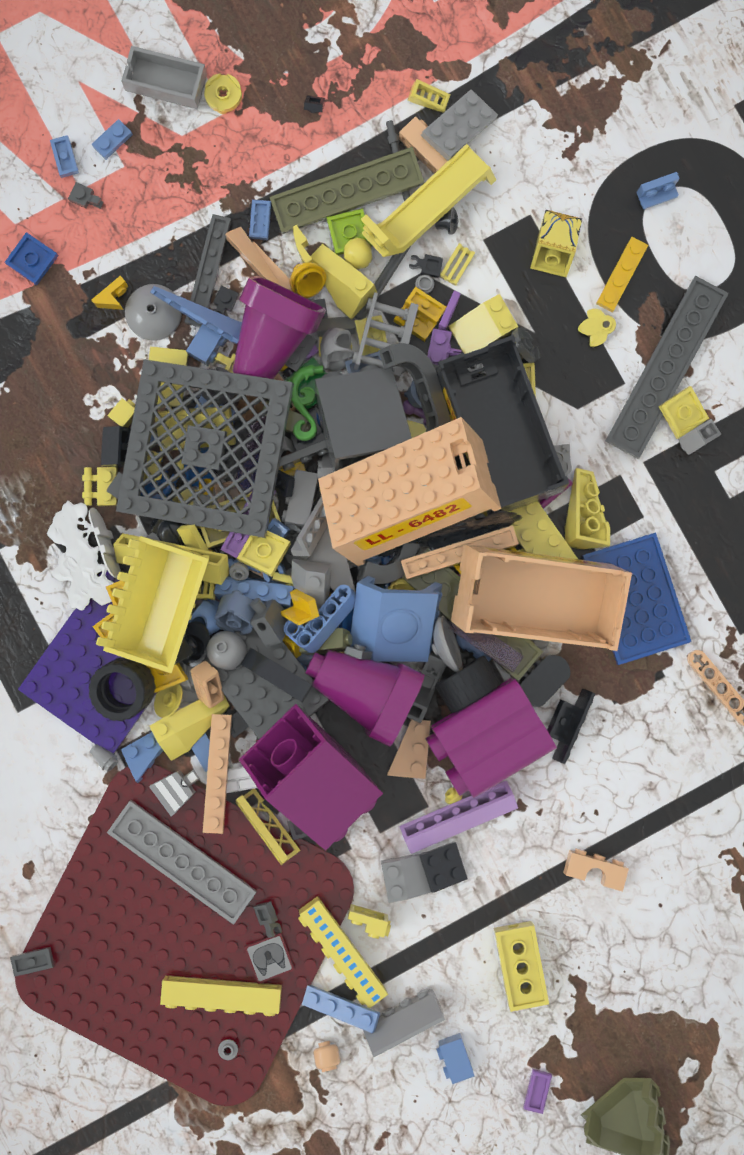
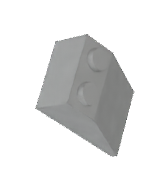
M422 853L381 860L389 903L432 893L419 856Z

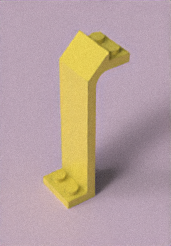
M466 144L383 222L375 224L367 214L361 218L365 225L363 227L364 231L361 234L383 257L405 252L478 183L486 180L492 185L496 178L491 167Z

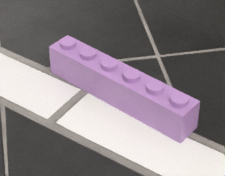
M504 781L476 798H473L471 795L399 827L412 854L518 809L508 782Z

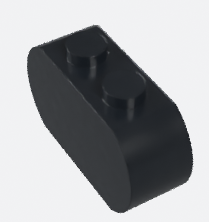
M546 655L543 658L540 656L532 664L535 667L530 672L527 670L520 678L521 682L519 685L532 706H543L570 678L569 664L558 655Z

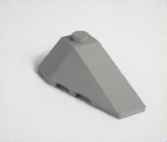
M292 559L291 579L294 589L315 598L317 609L319 610L329 598L331 564Z

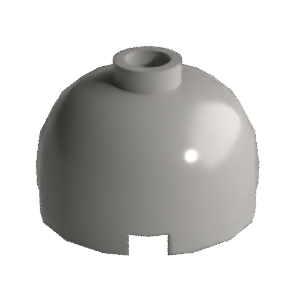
M220 631L214 634L207 645V656L210 662L222 670L237 668L247 654L246 644L243 639L231 631Z

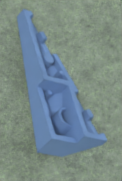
M153 286L150 291L151 294L195 322L204 324L230 342L238 343L242 322Z

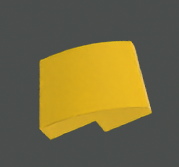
M415 287L401 309H409L411 303L418 304L412 334L425 342L444 314L446 306ZM396 316L393 322L399 326H404L406 320H403V317Z

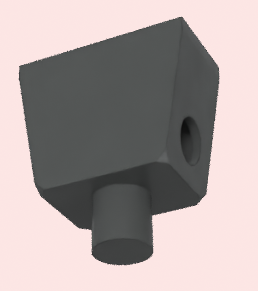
M260 598L254 599L250 604L255 611L251 619V625L266 647L281 643L285 636L284 625L288 621V619L281 615V611L285 609L273 599L264 603Z

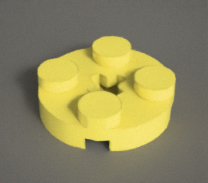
M216 74L210 77L205 84L204 96L206 103L211 109L220 114H226L234 110L242 100L241 86L238 80L229 74ZM227 90L228 92L226 93L227 95L225 97H220L219 91Z

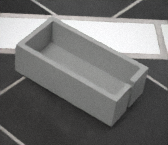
M131 46L127 59L128 66H125L121 80L125 91L198 110L207 77L205 64Z

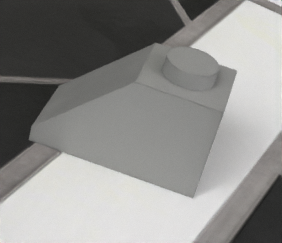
M710 419L678 440L681 448L689 455L720 436L721 433L713 420Z

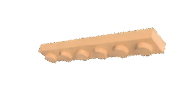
M513 525L401 560L406 580L461 563L464 544L507 549L518 545L519 542Z
M212 714L203 833L223 834L232 715Z

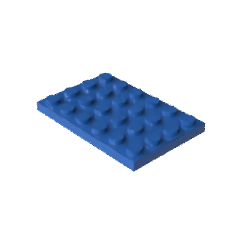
M656 532L582 555L583 560L612 564L632 573L618 650L613 651L617 665L692 642Z

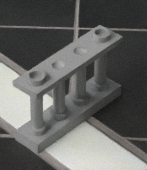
M374 292L373 298H368L366 309L369 310L362 340L359 351L354 352L352 362L355 363L354 370H358L360 363L377 365L380 368L384 367L382 360L362 355L365 345L379 349L393 345L368 338L369 327L397 334L401 338L400 343L409 344L418 304L411 303L409 309L405 308L404 310L376 302L378 296L376 292ZM375 309L403 317V320H406L405 325L397 327L372 320L373 311ZM395 366L392 367L395 380L398 381L401 376L402 367Z

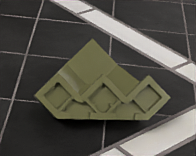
M623 1078L581 1114L586 1120L584 1125V1135L587 1137L586 1143L619 1155H669L670 1140L669 1135L664 1134L663 1125L666 1124L663 1107H659L657 1097L661 1095L658 1085L651 1078Z

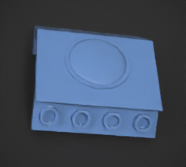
M370 576L357 582L351 628L352 644L350 646L354 647L355 644L366 646V650L372 652L371 660L428 662L429 654L433 651V632L440 612L438 608L442 598V584L434 582L423 590H391L374 585L375 578Z

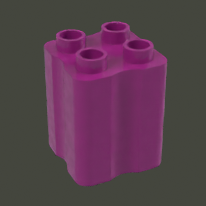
M511 678L503 681L498 688L458 712L450 713L430 725L434 733L425 738L438 761L448 756L454 767L445 773L459 796L469 791L473 798H476L557 749L516 679Z

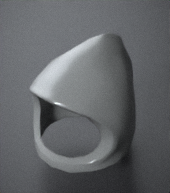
M331 328L324 333L320 343L324 369H328L330 362L342 361L354 356V351L351 350L350 331L343 328Z

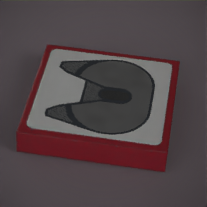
M282 932L276 933L274 937H266L244 946L258 984L295 970Z

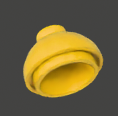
M313 262L297 264L290 277L291 290L305 298H311L318 294L326 282L324 269Z

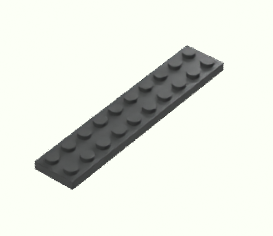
M696 275L694 276L605 442L637 459L641 457L663 416L658 406L674 396L729 293Z

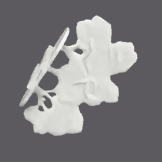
M67 501L63 504L62 510L55 514L53 523L47 532V535L54 543L66 546V552L60 554L58 566L54 568L52 575L60 582L71 581L70 590L67 594L72 608L84 610L91 598L101 606L112 602L106 586L114 583L108 580L105 574L108 570L113 577L117 578L118 573L121 572L119 563L116 562L114 547L110 540L113 538L112 532L107 530L102 516L95 508H90L89 520L91 523L89 524L85 520L88 511L86 504L79 503L74 505ZM82 524L84 528L88 529L81 531L77 528V525ZM90 532H94L98 546L95 548L91 547L88 542ZM98 551L101 552L104 564H98L97 562ZM102 571V575L98 577L97 573Z

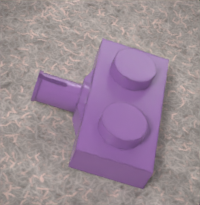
M433 328L427 355L432 364L438 365L439 361L449 358V355L461 354L462 350L451 348L452 332Z

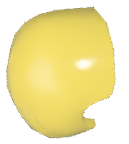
M361 238L351 239L344 247V260L358 270L366 268L372 260L370 243Z

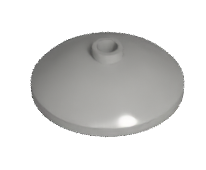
M148 284L138 288L130 295L125 306V318L128 326L137 336L145 340L156 341L167 338L178 328L182 313L150 293L153 286L173 294L174 292L159 284ZM150 306L154 307L152 312L148 311Z
M440 616L436 620L433 632V651L435 655L440 656L445 665L453 671L459 672L463 669V660L458 642L445 616Z

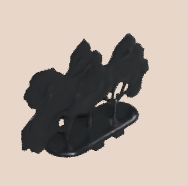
M499 510L483 518H467L408 543L422 544L427 542L429 549L433 551L502 529L503 527H509L514 522L521 520L522 517L514 512Z

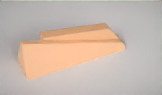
M238 227L225 234L227 241L260 277L291 290L290 279L255 242H251L242 227Z

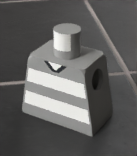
M179 770L149 787L169 815L173 816L196 792L191 785L198 781L199 777L194 770L185 776Z

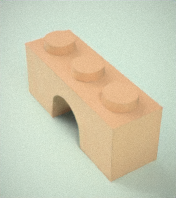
M575 848V851L569 850L563 871L566 876L585 881L589 870L599 868L602 871L601 884L623 892L629 868L624 866V862L616 859L610 862L599 854L589 856L586 855V851Z

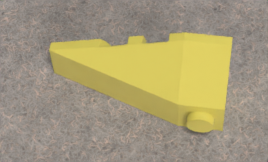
M226 697L212 708H208L204 702L197 700L176 711L170 717H164L149 727L158 744L169 759L173 761L189 752L193 745L211 727L212 714L222 715L230 705Z

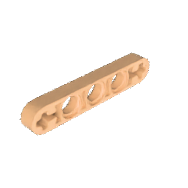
M691 651L687 656L689 665L741 726H744V716L741 713L736 714V712L744 707L743 698L703 651ZM694 654L701 656L699 660L702 664L707 662V665L703 666L700 670L698 669L701 667L700 663L693 662ZM707 668H711L714 671V676L711 679H707L704 675ZM719 683L726 685L727 689L723 694L717 691ZM732 698H736L739 701V705L735 709L729 705V701Z

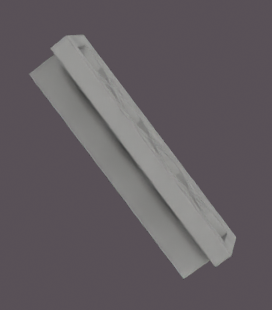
M322 496L291 549L293 556H311L328 526Z

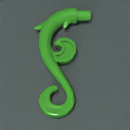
M323 365L304 366L287 380L294 383L291 398L293 405L311 424V429L307 432L301 430L302 425L305 424L304 420H300L294 425L293 433L301 441L310 440L317 433L316 422L304 407L314 403L316 395L312 388L304 387L300 393L305 396L300 398L298 396V387L304 379L307 381L310 376L324 373Z

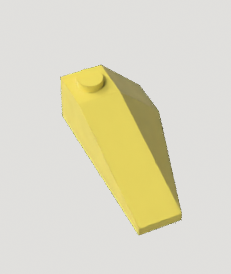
M321 244L310 256L313 263L320 265L326 273L325 286L336 306L352 320L367 304L368 298H372L374 292L377 293L375 285L360 271L324 244Z
M576 468L574 471L565 525V541L569 547L577 549L609 547L610 525L604 517L603 512L605 509L598 497L600 492L594 472Z

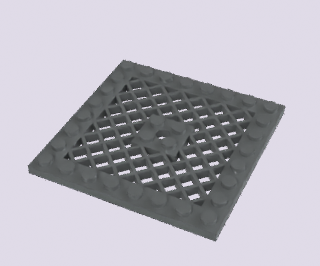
M144 359L116 512L266 538L294 383ZM172 384L181 385L182 387L176 391ZM169 387L173 394L165 399L161 392ZM191 387L200 388L201 390L194 393ZM188 390L191 397L183 401L180 394ZM209 390L218 391L219 393L213 397ZM206 392L210 400L202 405L198 397ZM227 393L237 394L238 396L231 399ZM224 395L228 403L220 408L216 401ZM159 396L162 402L157 405ZM246 396L256 397V399L250 403ZM177 398L180 405L172 409L169 402ZM243 398L247 406L239 411L235 403ZM195 400L199 408L191 413L187 406ZM262 401L266 409L258 414L254 406ZM214 404L217 411L209 416L205 409ZM166 406L169 413L162 418L158 410ZM232 406L236 414L228 419L224 411ZM184 408L188 416L180 421L176 414ZM251 410L255 417L247 422L242 415ZM203 412L206 419L198 424L194 417ZM221 414L225 422L217 427L213 419ZM267 414L266 422L264 424L261 417ZM155 415H156V417L158 418L159 421H157V422L154 424V418H155ZM173 417L177 424L169 429L165 422ZM240 418L244 425L235 430L231 423ZM192 420L195 426L188 425L186 430L184 424ZM258 420L263 428L254 433L250 426ZM208 423H210L211 426H212L214 429L202 428V427H204L205 425H207ZM162 425L166 432L158 437L154 430ZM226 426H229L233 432L229 436H227L226 431H221ZM181 428L185 435L177 440L173 432ZM247 428L251 436L243 441L239 434ZM263 433V439L261 444L257 437ZM151 434H152L153 437L155 438V440L150 443ZM170 436L174 443L166 448L162 440ZM236 437L240 444L232 449L228 442ZM255 440L259 447L250 452L246 445ZM183 441H185L184 450L180 445ZM203 443L209 445L206 453H201L200 446ZM159 444L163 451L155 456L151 449ZM226 446L229 452L223 456L224 449ZM177 447L181 454L173 459L169 452ZM244 448L248 455L239 460L235 453ZM260 452L259 461L257 462L254 456ZM149 454L152 459L147 462V456ZM166 455L170 462L162 467L158 460ZM232 456L236 464L228 468L224 461ZM181 459V464L188 465L182 470L176 464ZM251 459L255 467L247 472L243 464ZM155 463L159 470L152 475L148 467ZM222 465L225 469V472L222 473L220 476H217L214 470L221 471ZM173 466L177 474L170 478L166 470ZM195 466H196V467H201V468H206V469H205L204 471H202L201 473H199V472L197 471V469L195 468ZM240 467L244 475L236 480L232 472ZM192 469L196 476L188 481L184 474ZM210 472L214 480L206 484L202 477ZM256 472V477H255V482H254L253 479L251 478V475ZM144 473H146L148 478L143 481ZM162 474L166 482L159 486L155 478ZM229 475L233 483L225 488L221 480ZM181 477L185 484L177 489L173 482ZM247 478L252 486L244 491L240 483ZM199 480L203 488L195 492L191 485ZM152 482L156 489L148 494L144 487ZM218 483L222 491L214 496L210 488ZM170 485L174 492L166 497L162 490ZM236 486L241 494L233 499L229 491ZM188 488L192 496L184 500L180 493ZM253 491L252 499L250 501L247 494ZM207 492L211 499L203 504L199 496ZM159 493L163 500L152 497ZM225 494L230 502L222 507L218 499ZM177 496L181 503L172 502L171 500ZM244 497L248 506L240 510L236 502ZM196 500L199 506L189 505V503ZM214 502L218 509L206 507H208ZM233 506L237 513L225 510Z

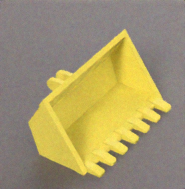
M140 536L139 541L129 540L128 547L136 550L133 557L125 555L122 562L131 566L128 573H118L117 579L125 581L123 589H113L112 596L118 597L120 600L118 606L108 605L107 612L115 615L112 622L103 621L101 628L109 630L107 638L98 637L96 645L103 646V651L172 673L188 621L192 618V609L196 606L195 600L209 559L176 545Z

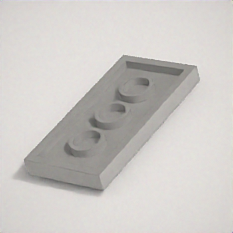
M470 90L423 130L421 136L449 161L466 144L470 143L497 118L498 114Z

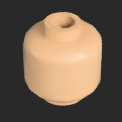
M330 1041L318 1043L319 1048L313 1051L316 1068L321 1069L322 1072L337 1069V1065L341 1062L338 1046L335 1044L330 1045Z

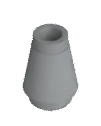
M98 744L91 748L90 753L102 770L109 772L117 765L118 759H116L117 756Z

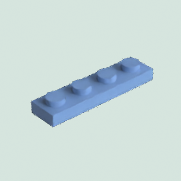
M307 985L302 1005L370 1033L375 1032L380 1012L313 985Z

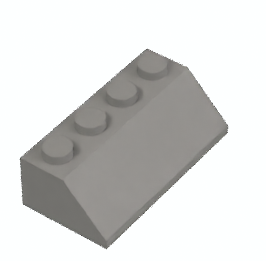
M432 988L421 990L411 1000L410 998L404 999L394 1009L390 1007L382 1012L383 1015L379 1016L374 1033L363 1030L373 1057L445 1020L443 1009Z

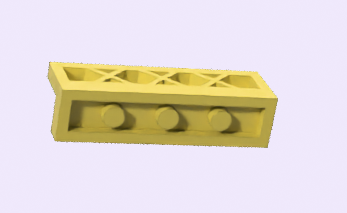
M254 788L244 796L241 795L237 798L236 804L282 865L300 852V849L273 812L262 803L264 800ZM253 794L258 800L257 808L251 807L246 800ZM259 811L268 813L270 816L269 823H263L258 817ZM270 827L279 828L281 831L280 839H274L270 833ZM289 843L294 851L286 855L281 848V844Z

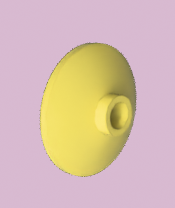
M180 684L161 690L156 694L154 710L159 717H170L178 709L183 694Z

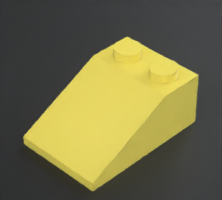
M498 294L483 302L448 327L462 352L466 354L510 336L512 331L518 328V325L501 295Z

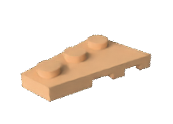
M411 719L387 773L388 776L426 779L429 744L425 738L430 734L431 721L422 720L419 723Z

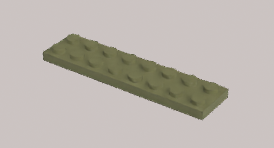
M413 147L276 194L271 196L270 200L281 233L285 234L293 231V226L295 225L298 228H302L327 219L326 217L342 214L422 186L425 182Z
M447 567L406 580L405 574L401 577L414 590H423L434 582L442 584V598L438 609L451 622L455 595H458L460 577L454 571ZM456 626L516 681L520 680L543 653L531 640L526 638L477 632L465 633Z

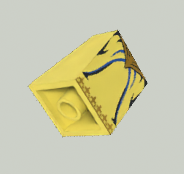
M545 210L530 269L567 278L576 252L582 218Z

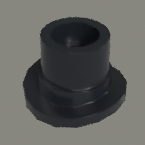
M454 207L435 223L436 229L447 230L449 235H453L458 228V215Z

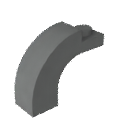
M432 651L429 654L428 662L424 664L421 671L425 675L422 686L407 715L408 718L419 723L422 722L436 688L435 684L439 682L446 667L440 656L435 655Z

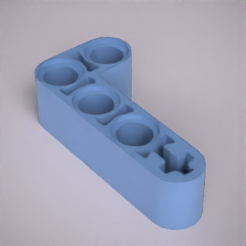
M340 585L318 610L319 617L310 620L305 626L303 624L297 625L288 620L284 625L285 634L309 653L316 652L354 608L356 592L347 585Z

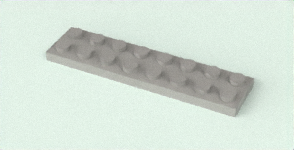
M132 800L128 802L107 832L233 925L257 892Z

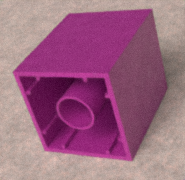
M297 704L291 707L239 759L264 798L325 851L334 842L344 838L348 828L362 814L371 811L377 799L383 794L352 755Z

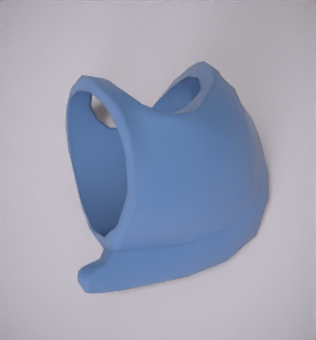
M211 599L203 600L192 613V618L188 621V624L194 621L202 623L208 629L209 635L221 630L216 625L217 620H215L219 602Z

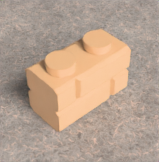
M203 661L191 669L190 672L196 695L201 702H204L208 708H212L224 700L225 697L219 673L214 667H211L207 661Z

